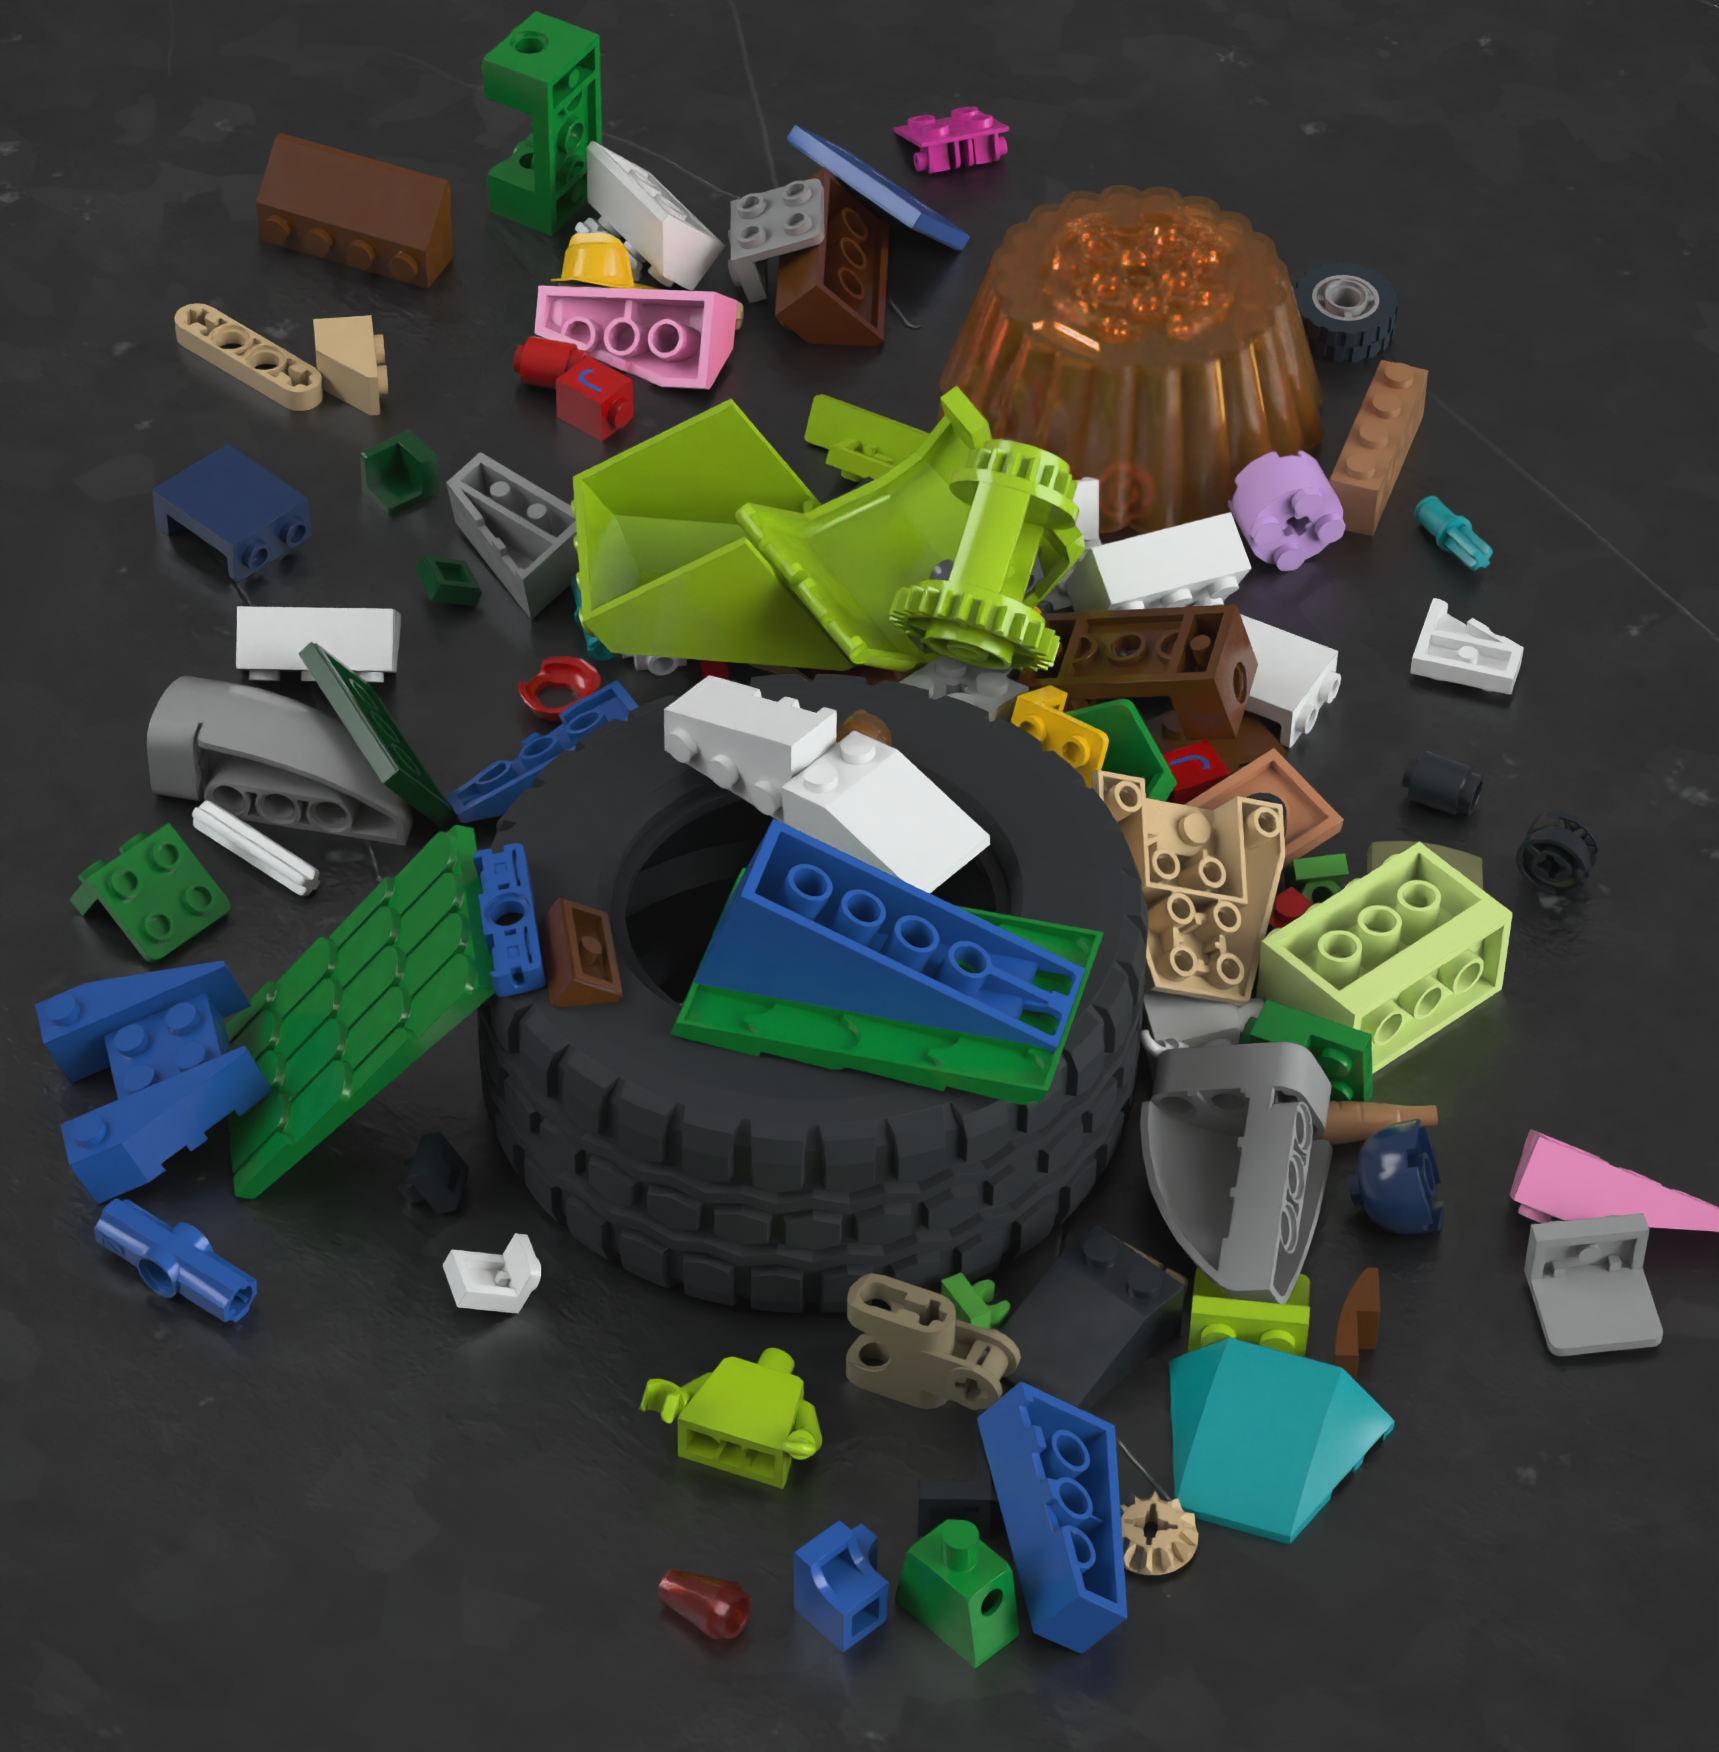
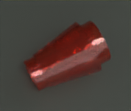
M674 1568L664 1575L658 1589V1599L660 1602L668 1605L672 1610L712 1639H719L721 1637L727 1639L735 1638L744 1629L751 1613V1597L748 1593L743 1592L741 1585L735 1581L686 1571L682 1572Z

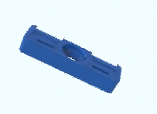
M519 843L504 845V852L493 854L490 848L480 850L473 855L478 878H481L483 891L478 896L484 936L489 954H492L494 972H490L495 993L500 997L538 990L547 983L530 871L524 847ZM516 912L524 915L520 921L509 926L496 924L497 919L508 913Z

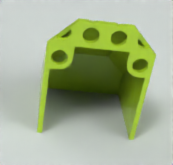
M732 399L712 407L573 476L574 500L571 501V509L576 519L577 535L574 536L573 542L579 558V572L576 573V581L581 591L582 608L578 612L579 619L585 632L592 638L597 637L611 653L847 671L862 666L853 663L735 519L737 510L747 502L799 513H806L822 504Z

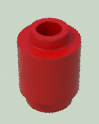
M529 336L525 345L519 344L517 346L513 369L515 373L520 374L522 384L556 390V379L588 356V352L578 349L575 343Z

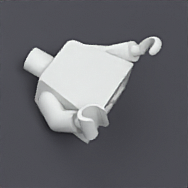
M1145 978L1140 1041L1143 1045L1152 1080H1154L1157 1057L1164 1050L1239 1044L1240 1033L1243 1032L1250 1017L1258 1018L1264 1006L1263 999L1261 997L1250 998L1249 1002L1245 1005H1237L1149 990Z

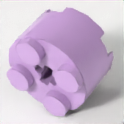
M1276 451L1267 453L1247 465L1234 480L1238 488L1233 495V500H1228V506L1255 556L1266 563L1276 564L1279 570L1293 571L1299 568L1304 560L1318 554L1329 543L1335 542L1343 536L1346 525L1342 519L1343 508L1316 459L1304 451H1298V456L1290 455L1280 458Z

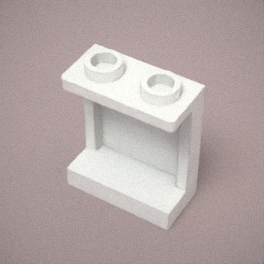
M1241 615L1258 662L1245 710L1280 723L1282 726L1280 744L1291 748L1301 733L1308 734L1317 719L1318 710L1323 703H1331L1338 692L1341 682V675L1336 673L1338 651Z

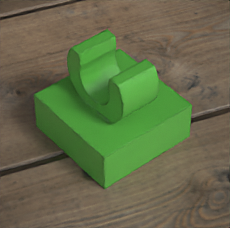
M1346 854L1293 859L1283 873L1286 889L1292 886L1312 903L1313 892H1322L1329 899L1341 891L1339 886L1349 874Z
M962 1272L941 1280V1295L948 1298L954 1304L957 1320L989 1329L1001 1327L1009 1320L1010 1304L1007 1300L1001 1301L996 1305L985 1304L994 1300L995 1284L992 1280H983L972 1286Z

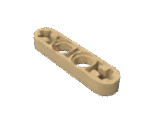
M200 303L188 304L176 312L174 317L176 338L183 347L288 409L295 411L310 410L322 402V376L320 371L312 365L209 305ZM227 344L242 345L241 347L236 349L220 348L221 346ZM264 364L277 366L268 370L255 369L256 366Z

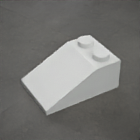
M855 730L781 787L784 824L927 893L934 891L990 845V835L901 752Z

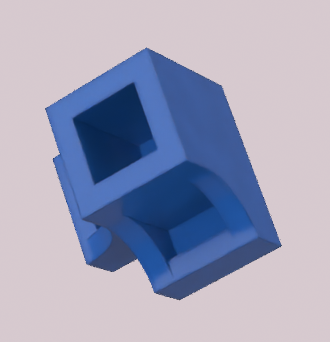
M839 1520L794 1552V1610L843 1653L888 1620L889 1582L877 1573L878 1537L862 1523L853 1530H850Z

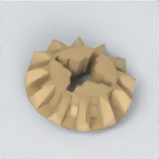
M1156 1491L1149 1498L1139 1499L1130 1493L1125 1503L1120 1505L1125 1569L1143 1575H1161L1181 1568L1192 1558L1197 1548L1199 1533L1196 1529L1194 1513L1183 1511L1178 1498L1167 1502L1160 1500ZM1149 1521L1155 1522L1154 1524H1157L1158 1530L1156 1537L1152 1538V1545H1146V1537H1144L1143 1532L1145 1523H1149Z

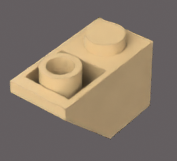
M372 315L313 319L317 370L320 371L322 376L323 390L369 415H380L379 395L389 394L386 365L377 366V364L385 363L383 334H373Z

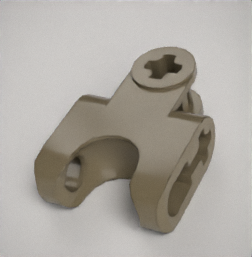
M870 1273L859 1278L849 1288L847 1318L852 1326L865 1332L852 1344L846 1356V1376L851 1383L864 1390L922 1409L937 1408L948 1400H952L971 1410L977 1411V1408H990L1001 1398L1003 1391L999 1382L1000 1379L1014 1373L1021 1359L1018 1347L1005 1334L994 1329L981 1328L957 1320L954 1304L945 1296L888 1276ZM870 1299H880L888 1303L891 1311L870 1306L864 1302ZM985 1348H990L988 1354L987 1351H985ZM868 1359H879L885 1362V1364L873 1367L867 1366L863 1362Z

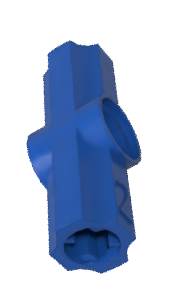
M115 1198L102 1210V1215L94 1227L95 1241L135 1265L143 1281L155 1293L165 1298H172L175 1294L179 1293L223 1322L232 1320L236 1323L249 1311L250 1304L258 1293L257 1280L216 1255L208 1239L197 1228L188 1223L180 1222L173 1228L130 1200L120 1201Z

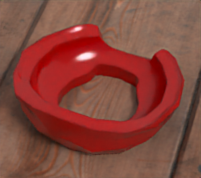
M570 656L550 657L542 661L541 670L527 684L518 682V691L527 708L537 717L562 722L559 714L572 704L598 691L601 677L596 668L582 659ZM550 686L571 689L580 698L565 706L551 709L542 705L536 695L545 687Z

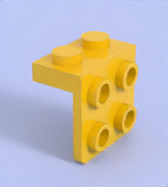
M1052 685L1018 695L1010 723L1040 740L1043 751L1056 752L1084 778L1087 787L1093 788L1092 773L1102 769L1109 744L1106 733L1063 713L1068 693Z

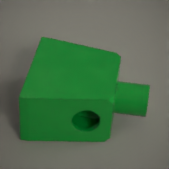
M947 1519L910 1547L904 1560L895 1594V1601L976 1669L1019 1636L1012 1569L1004 1559L979 1539V1531L974 1524L966 1520Z

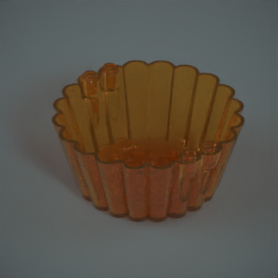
M1115 185L1104 189L1100 195L1091 191H1076L1068 194L1062 200L1061 205L1051 203L1037 206L1031 211L1027 222L1014 224L1008 228L1000 248L992 255L939 379V387L944 394L956 385L988 422L992 439L1028 444L1058 456L1070 466L1069 474L1072 475V480H1082L1084 477L1098 479L1099 533L1118 531L1129 525L1136 531L1147 534L1182 525L1185 521L1190 523L1229 513L1231 510L1228 506V500H1233V495L1238 488L1234 480L1247 465L1270 452L1276 451L1279 458L1290 455L1298 456V451L1306 453V449L1320 443L1324 436V427L1319 413V408L1323 404L1322 389L1288 269L1284 262L1278 259L1273 240L1265 234L1253 232L1251 222L1245 215L1233 211L1220 212L1219 205L1208 197L1188 196L1182 198L1178 192L1167 187H1152L1140 192L1136 188L1127 185ZM942 403L937 414L939 422L944 417Z

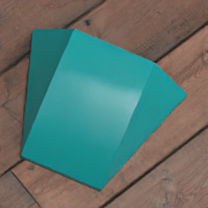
M1230 1337L1169 1360L1174 1499H1179L1183 1511L1194 1513L1195 1519L1290 1544L1331 1499L1332 1490L1349 1471L1355 1472L1360 1467L1365 1453L1379 1438L1384 1440L1394 1429L1395 1421L1342 1367Z

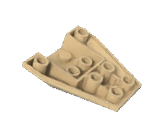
M1101 770L1092 773L1093 789L1104 801L1115 818L1119 830L1123 833L1141 878V889L1146 900L1148 913L1145 978L1149 990L1237 1005L1248 1003L1260 960L1261 941L1266 936L1285 859L1282 804L1236 796L1215 810H1208L1146 798L1144 778Z

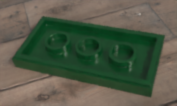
M311 641L298 654L381 782L440 828H443L455 817L454 810L373 687L319 644H314Z

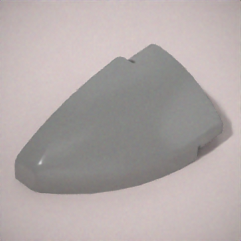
M183 676L173 681L165 690L151 716L147 732V755L153 794L193 801H202L204 798L205 801L214 802L240 820L406 845L414 824L413 806L381 782L346 726L325 712L300 701L260 688Z
M1290 1042L1164 1050L1157 1057L1150 1101L1142 1102L1140 1131L1143 1160L1149 1187L1160 1213L1188 1257L1211 1282L1231 1299L1285 1304L1307 1256L1325 1191L1333 1148L1327 1140L1312 1139L1323 1136L1325 1132L1332 1087L1313 1054L1307 1048Z

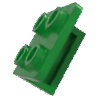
M1119 699L1064 712L1105 732L1108 736L1109 744L1101 771L1144 778L1146 798L1166 802L1177 781L1135 705L1130 700Z
M167 823L150 836L145 831L138 833L119 848L121 855L111 862L107 863L102 858L89 866L78 876L82 884L69 899L82 916L102 904L142 957L150 963L160 961L220 920L230 910L228 898L170 823Z

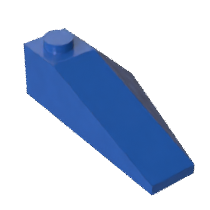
M616 680L561 712L559 717L563 724L548 735L541 736L539 733L534 732L521 742L523 748L519 756L511 762L508 760L493 762L448 795L446 799L461 823L506 815L524 789L532 787L534 778L564 750L574 751L579 739L610 720L619 719L627 721L629 711L639 706L621 683Z

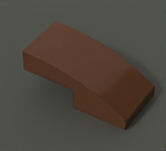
M1366 1267L1357 1278L1347 1295L1338 1321L1333 1365L1342 1367L1355 1381L1359 1349H1376L1380 1318L1378 1268Z

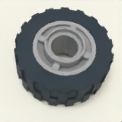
M1337 262V264L1328 265L1327 263L1320 265L1319 268L1314 270L1310 269L1305 272L1303 278L1300 277L1298 279L1296 289L1293 291L1290 315V329H1293V337L1302 344L1305 350L1312 351L1316 356L1323 359L1330 358L1337 362H1357L1363 358L1368 357L1370 359L1375 357L1379 351L1383 352L1388 347L1389 341L1393 340L1399 301H1397V291L1392 288L1391 282L1387 278L1379 275L1380 272L1374 269H1367L1364 265Z

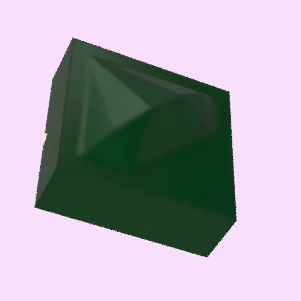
M421 556L415 571L431 601L477 606L483 592L466 561Z

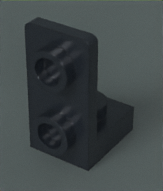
M977 1408V1418L987 1409ZM978 1422L976 1428V1481L949 1478L919 1480L918 1537L926 1536L947 1519L969 1521L977 1527L979 1537H990L991 1513L1002 1512L993 1478L991 1477Z

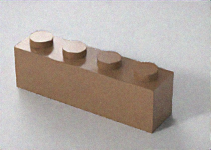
M1380 361L1329 480L1343 508L1342 519L1346 525L1345 530L1368 536L1374 535L1423 417L1428 370L1412 367L1404 363Z

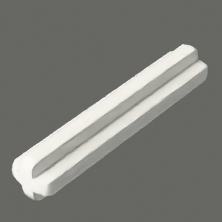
M204 801L200 807H195L193 810V826L293 892L300 896H308L312 890L318 888L320 884L318 869L214 802Z

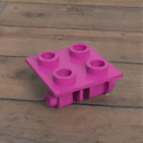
M977 107L957 108L951 111V117L935 120L933 115L915 116L907 119L908 125L893 128L894 133L920 147V152L914 153V164L917 171L925 170L926 174L950 170V165L953 169L960 168V149L963 162L967 167L972 166L973 163L981 164L999 161L1001 155L1007 154L1006 140L1003 136L998 137V133L1009 131V126L997 121L992 115L978 112Z

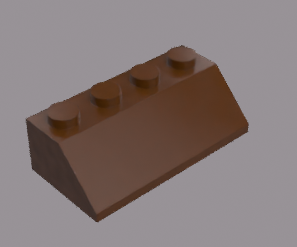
M279 133L275 137L256 200L259 240L425 289L432 285L453 258L450 181L287 134Z
M823 167L807 180L819 179L824 189L825 238L818 245L779 255L775 316L786 330L795 332L808 344L878 346L884 341L890 222L828 169Z

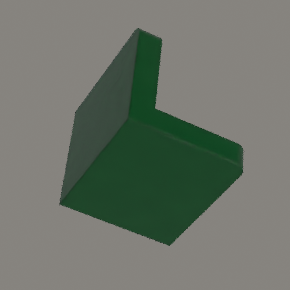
M409 429L361 452L362 491L388 515H395L439 493L438 456Z

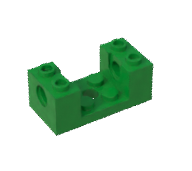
M535 11L521 25L516 26L511 34L499 45L488 51L482 61L481 74L484 77V98L532 116L530 124L532 133L516 145L512 156L508 160H502L491 168L486 179V189L488 190L489 212L553 236L588 202L586 148L591 141L602 146L600 35Z

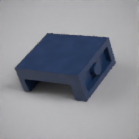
M229 443L152 489L156 528L167 536L173 535L184 527L195 533L227 557L229 577L236 582H240L287 551L299 546L311 535L309 499Z

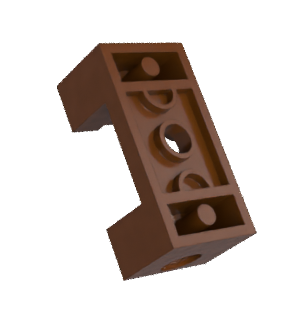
M1237 604L1040 614L1045 619L1044 627L1055 631L1054 635L1060 637V644L1052 668L1048 667L1047 671L1038 669L1037 672L1023 668L1020 672L1017 682L1029 687V692L1049 685L1067 692L1068 695L1063 713L1096 705L1098 699L1169 696L1186 741L1236 739L1258 667V662ZM1130 650H1137L1135 653L1127 656Z

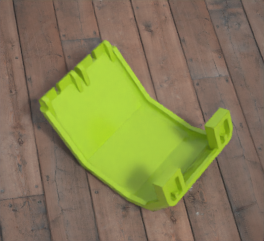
M957 385L940 397L944 417L916 452L882 477L806 513L747 502L735 514L737 523L853 663L912 674L942 655L929 647L924 651L919 649L905 634L903 629L896 628L895 622L889 621V612L896 590H900L901 586L910 588L911 585L918 586L920 582L929 580L932 570L940 562L947 559L955 562L971 506L951 493L949 489L954 471L965 468L971 449L977 451L978 447H983L987 440H992L988 422ZM1076 526L1066 530L1044 529L1039 545L1042 553L1038 555L1044 577L1036 583L1030 592L1024 595L1023 604L1033 609L1041 603L1086 550L1084 537Z

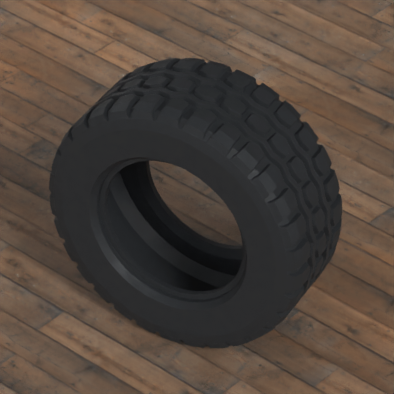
M778 674L751 677L750 685H747L760 689L762 698L778 702L785 696L797 699L800 708L815 713L823 707L836 710V744L855 730L897 749L990 835V845L930 894L955 906L1104 932L1050 1088L1041 1104L1032 1102L1027 1105H1021L948 1086L943 1092L848 1067L841 1070H832L761 1052L759 1057L670 1035L682 1006L673 1001L659 987L673 973L705 953L734 883L742 868H747L773 817L761 813L751 803L730 790L719 787L712 779L688 764L677 761L670 753L665 751L664 709L678 699V697L673 695L651 701L629 711L627 721L619 719L610 720L579 739L574 751L564 750L534 778L532 787L525 788L513 803L503 820L499 832L495 836L491 849L493 854L504 852V845L514 843L523 845L530 871L538 929L541 920L558 898L570 900L609 914L623 997L619 1002L555 1007L550 1004L546 983L541 989L500 997L494 993L477 1008L481 1082L484 1103L489 1119L496 1130L498 1141L522 1182L526 1183L532 1196L560 1225L567 1224L572 1236L605 1259L611 1261L621 1258L625 1270L647 1281L666 1288L678 1282L684 1283L685 1294L731 1306H734L741 1298L750 1299L751 1309L773 1312L802 1313L807 1304H816L821 1313L847 1312L849 1288L859 1278L870 1273L888 1276L938 1293L941 1280L960 1272L969 1282L974 1281L998 1269L1001 1258L1014 1260L1033 1248L1049 1235L1054 1224L1060 1225L1076 1210L1088 1195L1094 1183L1098 1181L1116 1152L1123 1136V1128L1129 1120L1134 1104L1144 998L1148 913L1137 865L1115 818L1096 791L1087 788L1084 778L1066 760L1054 751H1043L1040 740L1004 719L990 722L989 713L984 709L947 695L934 700L929 698V690L908 684L882 680L876 686L867 685L865 677L837 674H817L813 681H804L800 674ZM516 912L508 913L497 919L496 924L509 926L520 921L524 915ZM872 1299L864 1303L872 1306Z

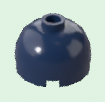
M1419 1119L1394 1123L1380 1128L1366 1139L1357 1155V1171L1348 1173V1188L1353 1204L1355 1206L1364 1204L1365 1210L1372 1222L1381 1229L1398 1235H1420L1441 1231L1444 1223L1443 1201L1432 1204V1197L1435 1196V1184L1441 1183L1438 1164L1426 1127H1420L1421 1120Z

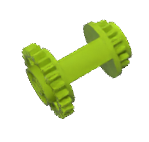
M987 440L983 447H978L977 451L971 449L965 468L954 471L949 485V489L954 496L971 506L949 581L925 580L920 582L918 586L911 585L910 588L901 586L900 590H896L889 612V621L895 622L896 628L906 630V635L920 637V642L925 643L932 650L966 664L997 670L1012 667L1022 671L1023 668L1034 672H1037L1038 669L1047 671L1048 667L1052 668L1060 644V637L1054 635V630L1045 628V619L1038 612L1023 604L1022 601L1044 529L1066 530L1073 528L1076 524L1079 508L1073 502L1078 481L1072 480V475L1069 474L1070 466L1050 452L1010 440Z

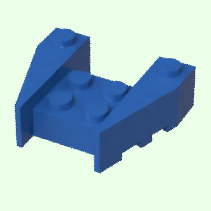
M224 960L87 982L35 1004L43 1044L70 1083L111 1067L118 1100L60 1124L69 1166L96 1204L149 1183L165 1171L161 1163L184 1146L191 1152L208 1139L204 1132L229 1113L234 1111L240 1116L273 1092L270 1083L246 1046L231 1051L223 1018L251 1007V1003Z

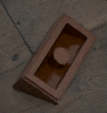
M558 898L539 924L550 1004L555 1007H572L619 1002L623 994L609 914L570 900Z

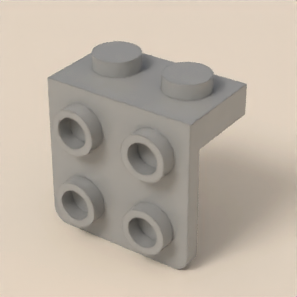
M819 179L794 181L784 187L762 193H751L741 199L731 201V229L728 230L731 259L728 260V268L735 287H743L749 303L768 298L767 258L818 245L824 240V189Z
M1644 1213L1531 1224L1524 1271L1548 1349L1552 1354L1556 1356L1579 1355L1654 1347L1661 1343L1663 1328L1643 1271L1649 1235V1227Z

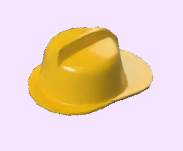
M603 232L577 233L573 235L565 252L561 278L551 279V282L592 283L613 288L659 290L633 282L627 249L618 238Z

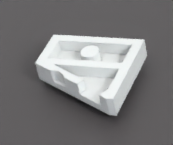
M1433 598L1412 657L1410 673L1430 677L1438 681H1448L1477 687L1485 691H1495L1511 695L1521 666L1524 647L1505 636L1494 634L1490 631L1489 627L1474 618L1470 619L1467 625L1447 614L1448 603L1441 599Z

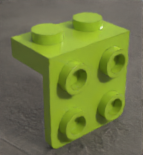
M1197 1268L1195 1271L1188 1353L1230 1337L1305 1358L1310 1316V1279L1306 1275L1299 1274L1297 1282L1285 1304L1231 1299Z

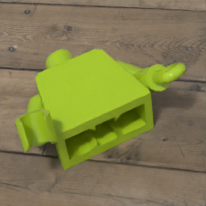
M767 1348L764 1350L757 1364L733 1356L724 1358L713 1373L707 1372L682 1387L667 1380L650 1379L646 1384L639 1408L643 1412H659L661 1420L666 1423H672L674 1418H678L679 1457L783 1489L786 1483L792 1458L804 1460L812 1456L821 1448L823 1441L815 1407L804 1400V1382L799 1376L791 1374L795 1366L794 1360L785 1351L777 1348Z

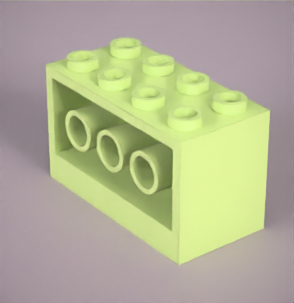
M1418 842L1400 854H1393L1380 867L1364 877L1353 879L1343 890L1326 901L1312 905L1302 916L1283 928L1272 930L1261 941L1256 997H1261L1264 1004L1268 999L1372 1034L1373 1074L1502 990L1513 913L1421 842Z

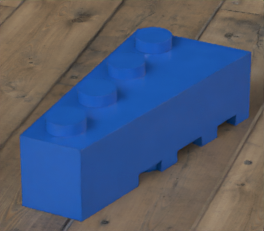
M1020 1381L977 1418L1033 1633L1082 1654L1128 1618L1115 1425Z

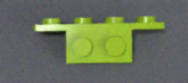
M820 394L813 399L804 438L807 442L829 450L825 464L841 469V475L846 479L862 482L867 477L875 480L888 473L916 452L930 433Z

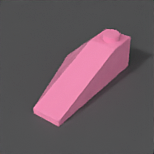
M538 286L534 333L547 339L575 343L578 349L586 350L588 356L664 388L710 390L733 350L737 300L713 291Z
M1530 1129L1509 1194L1513 1200L1521 1203L1518 1210L1519 1214L1540 1223H1548L1552 1221L1553 1216L1564 1221L1599 1218L1608 1215L1644 1213L1648 1227L1719 1232L1718 1206L1673 1188L1672 1190L1661 1186V1183L1632 1170L1609 1165V1162L1600 1159L1596 1155Z

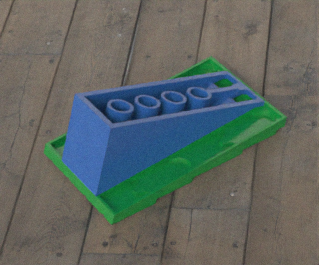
M773 818L747 868H742L734 883L670 1035L759 1057L760 1053L764 1052L832 1070H841L848 1067L943 1092L948 1086L1015 1104L1027 1105L1032 1102L1041 1104L1050 1088L1104 932L952 905Z

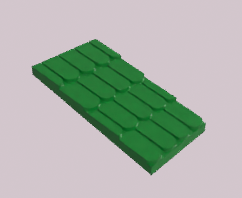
M454 825L448 832H438L395 878L386 876L328 938H318L277 982L268 981L250 999L251 1007L239 1011L225 1026L231 1051L246 1046L267 1078L273 1091L240 1116L234 1111L227 1115L228 1132H231L229 1143L232 1172L235 1174L233 1182L236 1197L255 1199L495 993L490 972H494L492 954H489L484 936L478 894L483 893L481 878H478L473 860V855L477 852L474 828Z

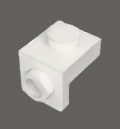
M515 1233L503 1255L451 1249L442 1265L456 1305L459 1308L519 1314L530 1293L537 1288L541 1277L540 1261L535 1256L527 1234Z

